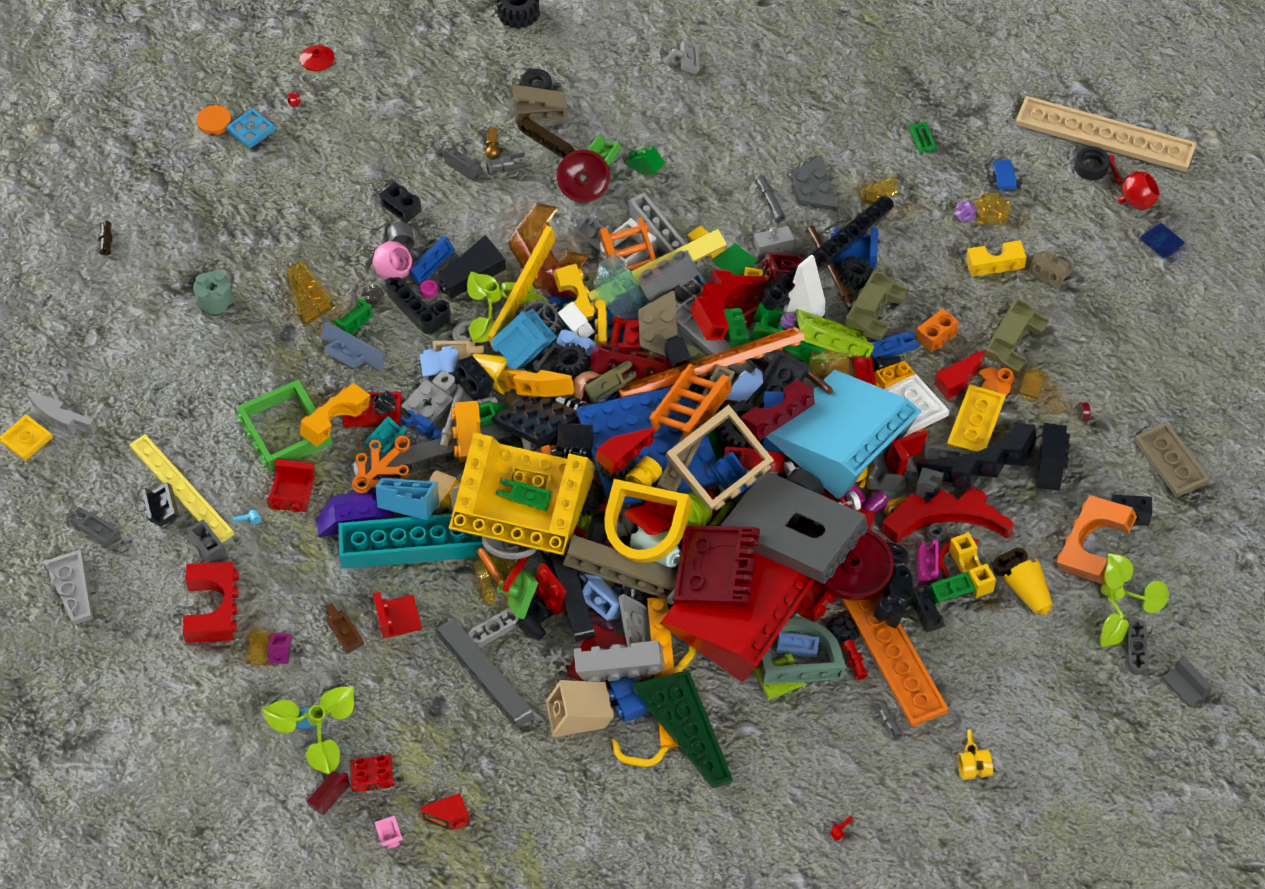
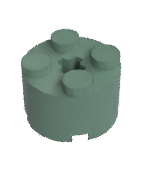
M222 271L199 274L196 277L193 290L198 307L201 310H205L208 314H219L226 311L227 307L233 303L234 298L230 281L225 273Z

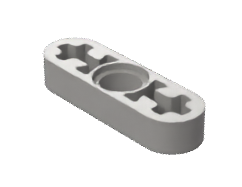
M508 608L472 628L468 635L480 648L518 627L517 621L519 618ZM508 617H515V620L512 621V619H508ZM497 624L500 626V629L493 632L489 630V627ZM475 635H477L478 637L481 636V639H480V640H478L477 638L474 639V636H475Z

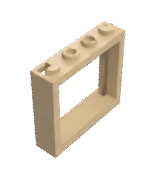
M729 405L670 449L665 456L709 512L713 509L717 511L726 504L724 501L727 498H735L741 493L740 488L744 485L749 487L757 480L755 477L758 474H766L772 468L770 465L774 461ZM729 418L764 461L712 500L678 456Z

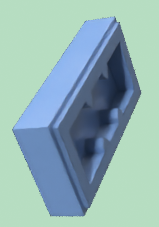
M780 632L776 653L786 654L790 652L791 655L817 658L819 637Z

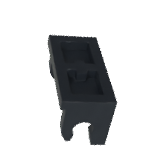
M925 586L924 590L920 593L918 588H914L911 600L926 633L945 627L944 619L933 602L928 586Z

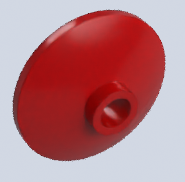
M313 45L301 53L300 62L309 71H322L333 64L334 53L327 46Z

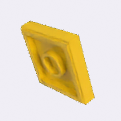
M25 414L0 436V443L23 461H27L53 436L52 433Z

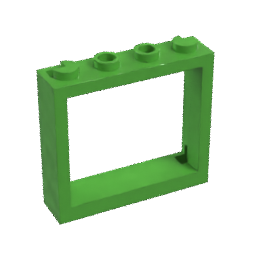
M299 379L237 406L238 415H236L239 425H244L245 428L243 430L247 439H252L253 442L251 444L255 453H260L261 456L259 458L262 465H266L270 472L276 470V459L297 461L333 444L330 433V437L318 447L305 439L270 455L252 424L249 416L294 396L297 397L307 416L314 413L316 408Z

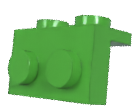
M597 135L587 150L594 151L602 156L609 167L622 147L619 142H605L602 135Z

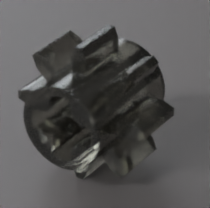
M371 285L368 289L364 288L361 295L363 300L369 303L372 308L378 307L379 304L382 305L385 300L383 290L377 285Z

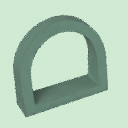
M788 619L780 632H802L819 637V641L824 645L828 653L830 663L773 666L769 650H767L759 662L763 685L841 680L846 670L841 649L835 636L822 625L804 619Z

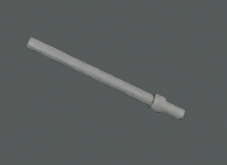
M459 383L451 408H454L455 402H461L464 389ZM451 409L446 426L442 429L441 433L442 439L439 446L441 450L447 449L448 443L453 436L452 427L454 426L455 419H451Z

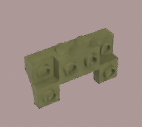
M874 270L864 288L860 289L857 300L853 301L851 310L846 317V326L862 330L864 337L881 341L888 329V324L877 319L887 301L898 304L903 303L908 294V287L894 282L885 273Z
M1016 297L1006 316L1000 318L998 329L993 330L990 337L991 341L985 349L984 357L1001 363V369L1008 368L1013 374L1018 375L1026 362V357L1015 352L1017 346L1027 330L1041 335L1049 322V318L1034 310L1027 301Z

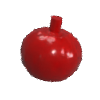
M1134 171L1123 181V196L1118 198V202L1120 205L1127 202L1136 210H1147L1158 201L1160 195L1159 187L1155 179L1148 172Z

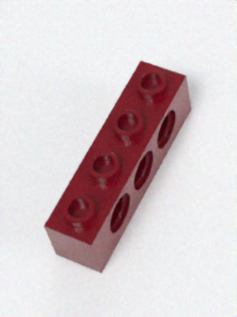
M595 342L589 361L592 370L599 374L607 373L619 364L630 361L633 363L632 367L621 373V375L629 371H635L636 377L631 381L670 369L671 366L667 358L597 342ZM615 359L613 364H607L609 360ZM651 367L648 372H643L645 368Z

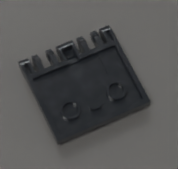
M572 395L554 397L527 396L520 401H516L512 406L499 411L498 414L492 417L493 424L529 442L542 446L557 437L558 423L579 424L580 421L576 413L577 408L591 404L580 401V399Z

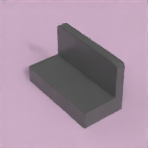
M1184 656L1177 660L1173 670L1163 676V680L1188 707L1193 706L1206 697L1211 688V684Z

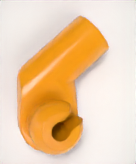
M901 496L889 500L884 509L886 516L888 517L907 497Z

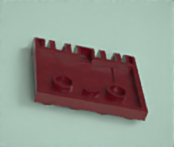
M686 525L673 598L675 603L749 606L751 589L749 587L737 586V582L742 584L753 583V577L749 575H754L756 560L753 558H756L757 552L752 549H742L743 545L756 547L759 542L760 529L757 527Z

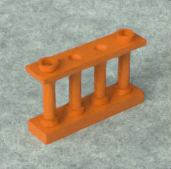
M642 217L638 218V226L616 233L608 232L607 227L599 231V237L614 280L656 259L647 234L649 228L647 222H643ZM638 233L641 234L643 243L621 250L614 249L612 243L615 240ZM643 250L647 251L649 260L625 267L623 265L620 266L618 261L620 257ZM630 294L622 297L621 300H629Z
M689 364L682 371L679 379L656 410L651 413L649 419L651 426L655 428V432L664 424L682 430L685 438L714 416L732 391L729 377L722 375L718 381L712 382L695 376L693 365ZM694 383L712 390L708 395L704 396L687 389ZM682 397L700 402L701 405L695 410L677 403ZM673 410L691 416V419L687 423L668 418V415Z

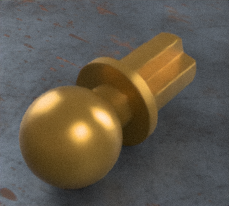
M493 127L487 129V141L485 142V145L489 146L485 151L486 157L489 159H496L499 156V149L496 147L499 145L497 129Z

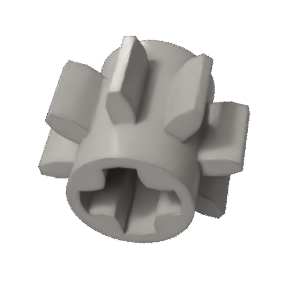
M562 647L558 651L552 649V656H547L546 659L548 662H551L548 669L553 668L556 670V674L561 670L567 672L566 665H571L572 660L567 659L570 656V652L565 653ZM557 658H561V663H557Z

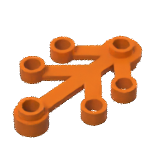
M406 436L397 437L395 447L380 461L379 451L381 450V443L378 440H372L369 444L371 470L365 475V465L368 461L367 455L365 453L357 454L358 476L353 479L352 487L355 492L364 494L370 488H376L375 486L380 480L373 479L377 475L407 477L409 468L406 465L398 467L386 466L400 453H405L410 449L409 438ZM377 444L379 447L374 449L372 445ZM400 444H405L406 447H405V448H400L399 445H400ZM360 457L365 458L363 462H360L358 459ZM405 469L406 473L402 474L399 471ZM363 482L365 486L359 487L358 484Z

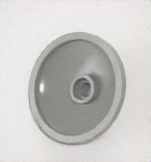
M482 537L484 548L499 558L509 560L522 559L537 551V549Z

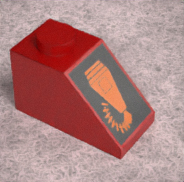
M460 793L420 807L423 821L448 830L461 829L470 823L469 814Z

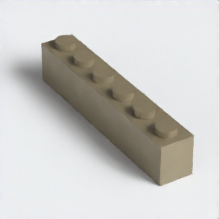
M575 535L571 538L563 562L565 566L663 599H667L675 588L678 573L677 569L659 563L630 561L611 547Z

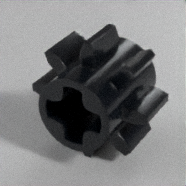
M385 391L384 394L379 392L372 402L375 405V411L381 415L385 412L390 414L396 406L394 395L388 391Z

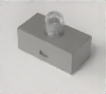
M789 226L781 228L771 227L768 231L754 234L753 243L758 256H764L767 252L777 253L793 249L794 238Z

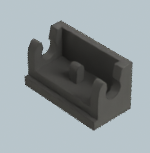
M452 143L451 151L447 147L443 150L445 163L468 179H473L483 170L478 159H475V162L457 151L455 144Z
M922 468L917 482L916 496L923 498L928 504L930 501L927 498H934L941 491L943 473Z

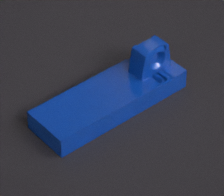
M442 236L410 268L409 276L413 278L417 285L425 281L455 251L447 236Z

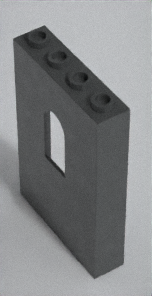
M768 471L766 474L760 475L755 484L752 485L721 524V526L759 528L758 545L756 547L743 545V547L755 550L758 554L823 584L833 577L838 565L845 561L848 552L855 548L857 540L868 529L865 514ZM797 513L823 525L825 533L819 538H810L785 525Z

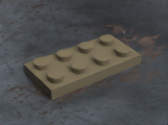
M1168 422L1134 437V442L1176 498L1209 483L1210 477Z

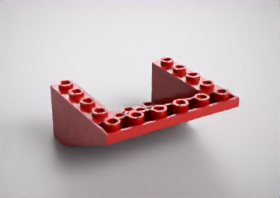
M758 553L756 558H753L756 560L754 575H749L753 577V583L742 584L737 582V586L749 587L751 589L749 606L674 603L660 623L742 683L757 667L815 581Z

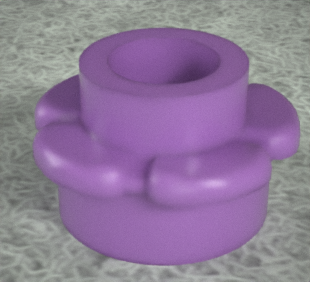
M787 313L781 317V326L785 329L798 326L797 317L794 314Z

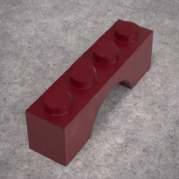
M796 380L783 388L784 401L771 408L754 407L742 415L741 420L755 438L760 441L815 404L814 389Z

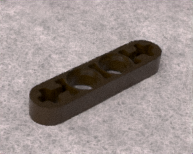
M524 117L517 124L523 134L561 158L575 151L568 142L527 117Z

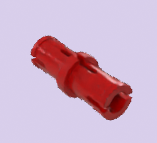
M853 640L844 641L841 646L847 656V664L853 670L855 679L858 681L865 679L868 673L862 663V655L858 653Z

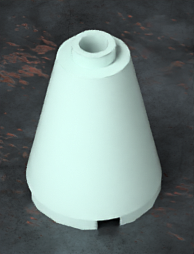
M638 526L639 530L631 536L630 546L636 550L650 549L661 543L668 532L649 535ZM676 546L667 556L654 562L673 568L679 564L681 550Z

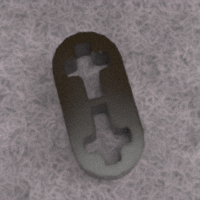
M1014 548L998 556L993 562V572L998 576L1012 573L1011 569L1027 561V552L1022 548Z

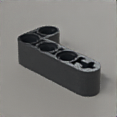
M389 277L386 280L388 297L423 333L431 334L450 322L451 311L450 304L447 301L439 300L428 307L400 277Z

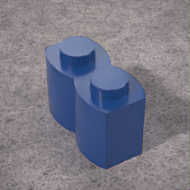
M627 676L617 681L609 682V689L607 690L610 695V701H615L617 705L615 706L617 716L619 718L622 717L624 722L648 714L647 707L631 688L632 684L636 683L635 679L628 678Z

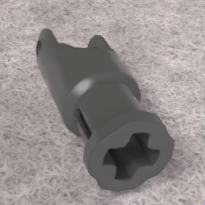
M517 153L501 156L499 159L494 160L486 159L488 174L492 175L493 172H507L527 167V163L515 164L512 162L513 159L521 158L525 154Z

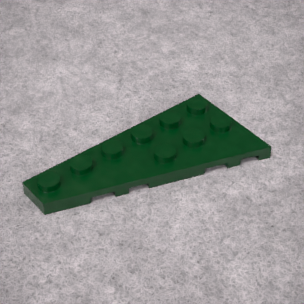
M689 670L632 684V690L712 788L732 783L733 778Z

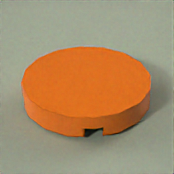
M219 105L203 108L197 115L198 128L201 132L208 135L210 133L219 135L225 132L226 126L232 121L229 110Z

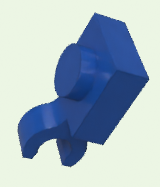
M408 410L407 414L411 418L401 417L403 425H414L415 430L419 434L426 435L429 438L434 434L433 422L419 413L416 415L413 411Z

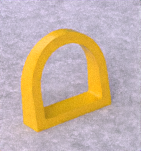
M614 479L605 512L607 537L615 550L630 561L648 563L662 559L679 544L693 501L688 494ZM625 496L676 506L671 529L661 543L650 549L636 550L620 541L617 534V521Z

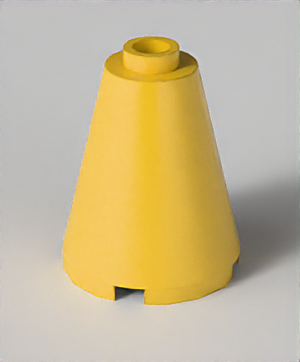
M472 355L493 378V389L501 394H505L504 392H509L512 389L506 386L503 371L508 367L506 364L508 361L504 356Z
M1034 558L1033 563L1031 560H1027L1010 570L1012 572L1010 576L1004 575L1005 583L1035 615L1040 614L1044 616L1052 611V599L1041 564L1037 558Z

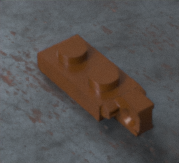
M333 603L325 606L329 616L326 618L327 623L345 653L348 654L363 646L364 641L346 612L342 610L338 612Z

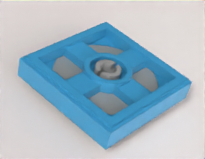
M253 108L226 126V130L249 149L276 130L275 125Z

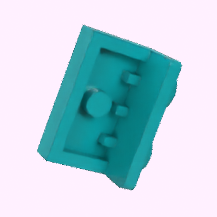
M387 416L364 441L363 445L370 451V442L378 440L381 443L379 455L390 452L393 449L392 445L395 443L396 438L406 436L404 432L407 427L401 428ZM377 444L372 445L374 449L379 447Z

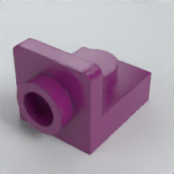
M272 633L267 646L269 663H289L292 634Z

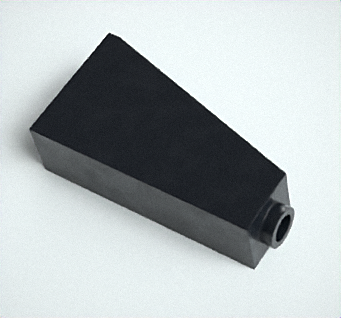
M485 235L439 276V288L443 294L446 293L452 299L467 291V281L470 272L493 277L506 270L505 258Z

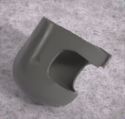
M395 222L389 226L387 230L388 240L406 243L407 249L411 252L415 246L411 227L405 222Z

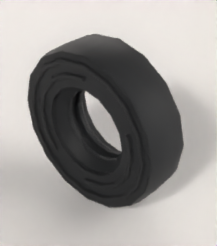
M531 69L523 74L521 86L550 90L552 79L550 74L543 69ZM534 79H539L543 81V84L532 86L530 82Z

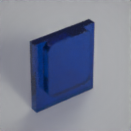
M1163 223L1158 224L1140 237L1146 245L1162 258H1168L1184 245V241Z

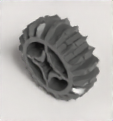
M534 297L533 302L527 300L526 305L521 304L520 309H517L514 319L522 311L529 312L531 309H534L557 337L565 326V322L558 314L562 309L560 307L557 308L556 302L551 304L550 299L545 302L543 298L537 301ZM547 314L554 319V322L550 321V318L547 317Z

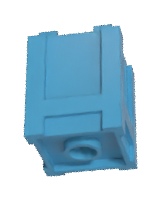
M531 309L529 312L522 311L490 342L493 344L491 347L495 352L499 350L508 361L506 363L510 369L516 370L521 366L526 367L558 337L544 323L537 312Z

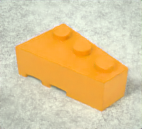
M478 401L455 402L454 408H451V419H455L456 427H452L453 439L457 438L454 454L455 458H459V463L466 462L473 433L482 434L480 430Z

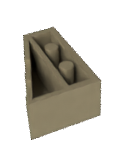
M512 84L515 124L524 117L534 122L567 120L565 92Z

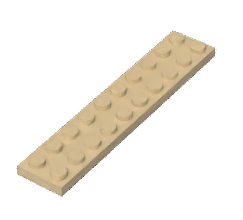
M1029 96L1025 97L1015 125L1095 146L1103 150L1186 173L1197 144L1193 141Z

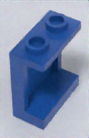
M835 226V232L831 233V238L838 233L839 226ZM871 228V234H866L833 261V265L840 266L844 258L855 256L856 259L861 257L862 261L864 259L867 260L866 264L870 263V267L876 268L879 228Z

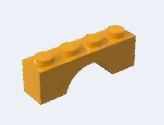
M354 382L348 387H344L338 395L331 397L322 407L319 406L314 413L302 419L300 435L318 447L330 437V420L338 415L357 417L369 407L370 394Z

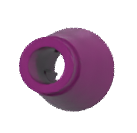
M877 490L872 492L862 509L873 511L876 514L886 507V503L889 500L884 493Z

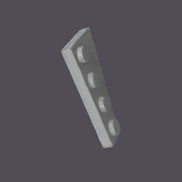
M81 549L43 561L74 625L94 619L84 555Z
M625 594L619 596L627 647H630L631 643L651 641L648 607ZM643 673L638 678L644 681L651 680L652 674Z

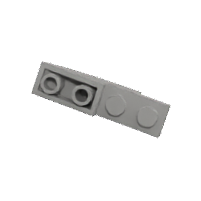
M29 392L30 401L36 412L56 429L72 436L76 430L94 435L97 431L92 417L77 414L72 410H66L64 403L57 398L52 399L41 393Z

